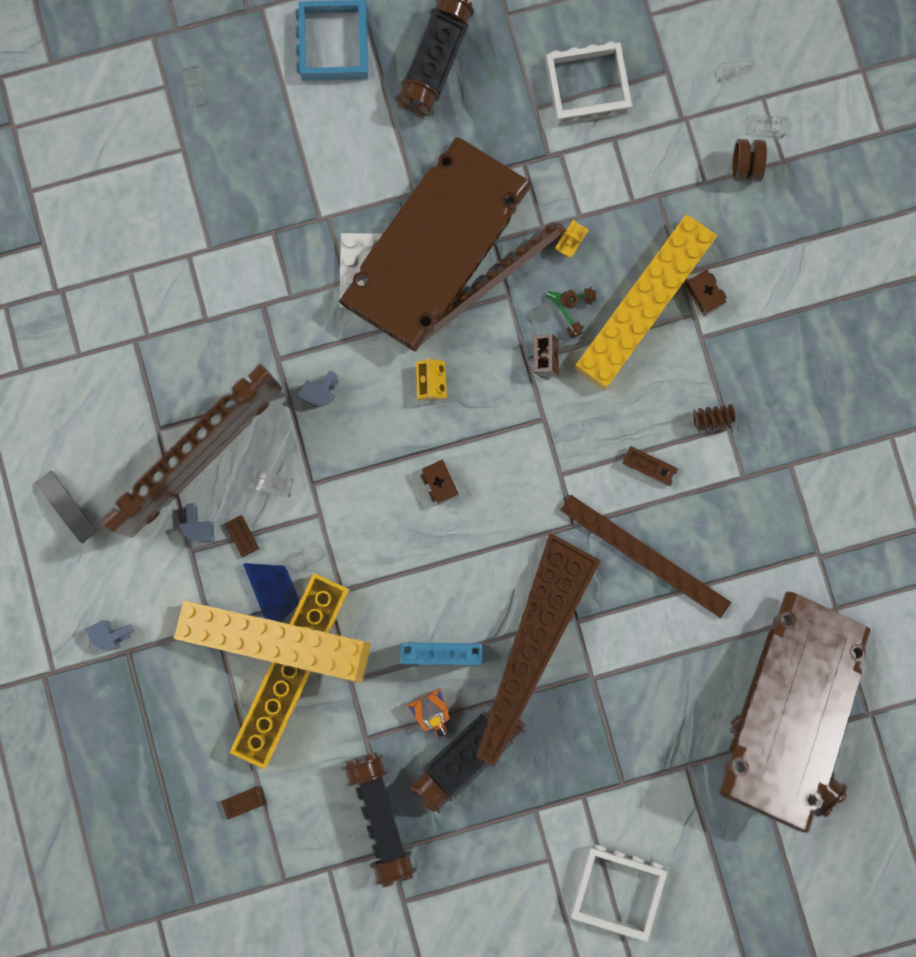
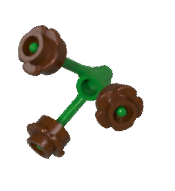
M590 286V288H584V294H575L573 290L565 291L562 294L548 291L547 298L556 304L570 325L566 329L568 337L573 336V338L580 336L583 333L584 325L581 326L579 321L573 323L564 307L574 308L578 298H584L585 304L590 303L592 305V301H596V290H592Z

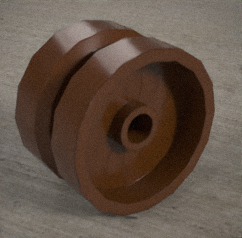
M748 139L736 140L732 158V178L734 181H745L747 176L751 182H761L763 180L767 160L765 140L754 139L751 145Z

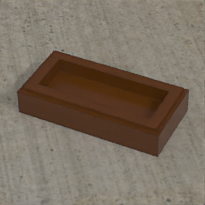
M243 515L225 523L242 558L260 549Z
M259 786L221 801L228 820L265 805Z

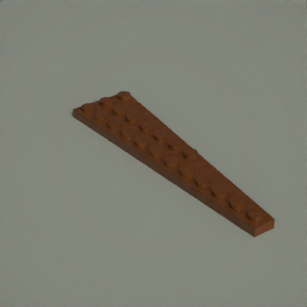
M551 533L548 535L476 758L492 767H495L601 561Z

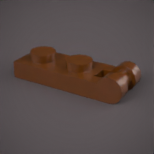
M632 446L629 447L622 462L623 465L667 486H671L673 482L671 479L678 471V468ZM662 468L667 471L665 476L660 475Z

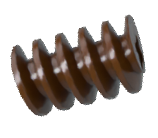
M729 404L727 408L725 405H721L720 409L714 406L712 410L710 407H706L705 411L702 408H698L697 412L693 409L694 425L698 433L701 432V427L708 431L711 425L714 431L716 430V425L723 429L724 424H727L729 429L731 424L735 423L736 416L732 404Z

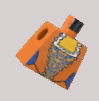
M441 688L407 705L425 732L433 728L437 738L448 733L444 722L449 720L450 717Z

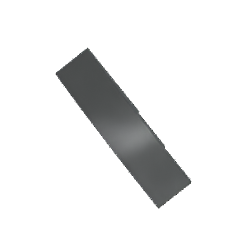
M48 472L36 482L55 511L80 543L83 544L97 533V530L81 506L75 502L54 472Z

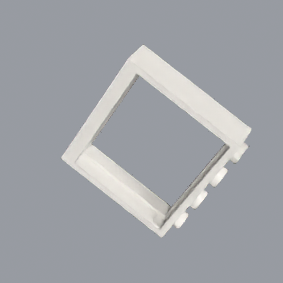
M612 41L600 46L593 44L581 49L574 47L563 52L556 50L546 55V67L557 125L631 112L632 102L620 42L615 43ZM615 54L624 101L562 110L554 64Z
M595 844L594 847L589 845L570 911V917L648 942L667 875L666 869L657 862L645 863L644 859L638 856H633V858L626 857V853L619 850L610 852L606 850L607 847ZM595 856L658 875L644 928L580 909Z

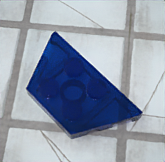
M244 563V568L264 619L282 623L300 603L287 567Z

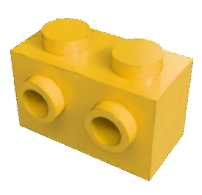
M425 359L416 362L417 400L438 401L447 399L445 361Z

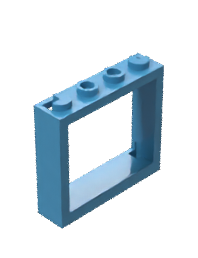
M366 0L299 1V9H295L296 20H299V26H296V38H299V44H296V55L300 59V62L296 63L297 74H300L302 81L368 79ZM358 11L360 66L306 68L305 13Z
M401 643V664L482 665V644ZM407 647H411V652H407ZM472 648H477V653H472Z

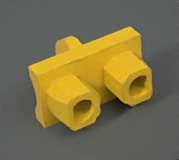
M573 220L555 247V250L571 259L589 229Z

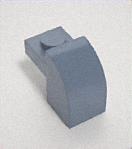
M329 370L321 386L306 380L298 395L299 399L317 407L331 403L335 395L330 390H334L338 384L337 374Z
M186 504L183 516L187 523L179 524L182 533L188 539L196 542L215 541L214 522H198L197 504Z
M102 620L85 629L91 642L102 650L121 648L118 640L123 642L131 637V633L135 632L132 625H125L113 632L107 620Z

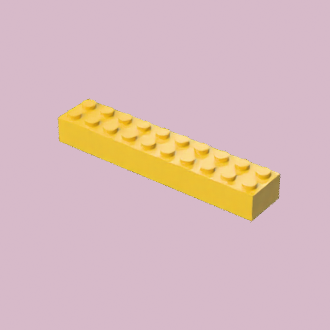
M686 214L577 362L574 370L605 391L711 246L717 235Z
M313 573L290 625L330 634L351 589ZM271 662L229 753L260 768H268L313 671Z
M184 600L174 639L360 683L363 680L371 643Z

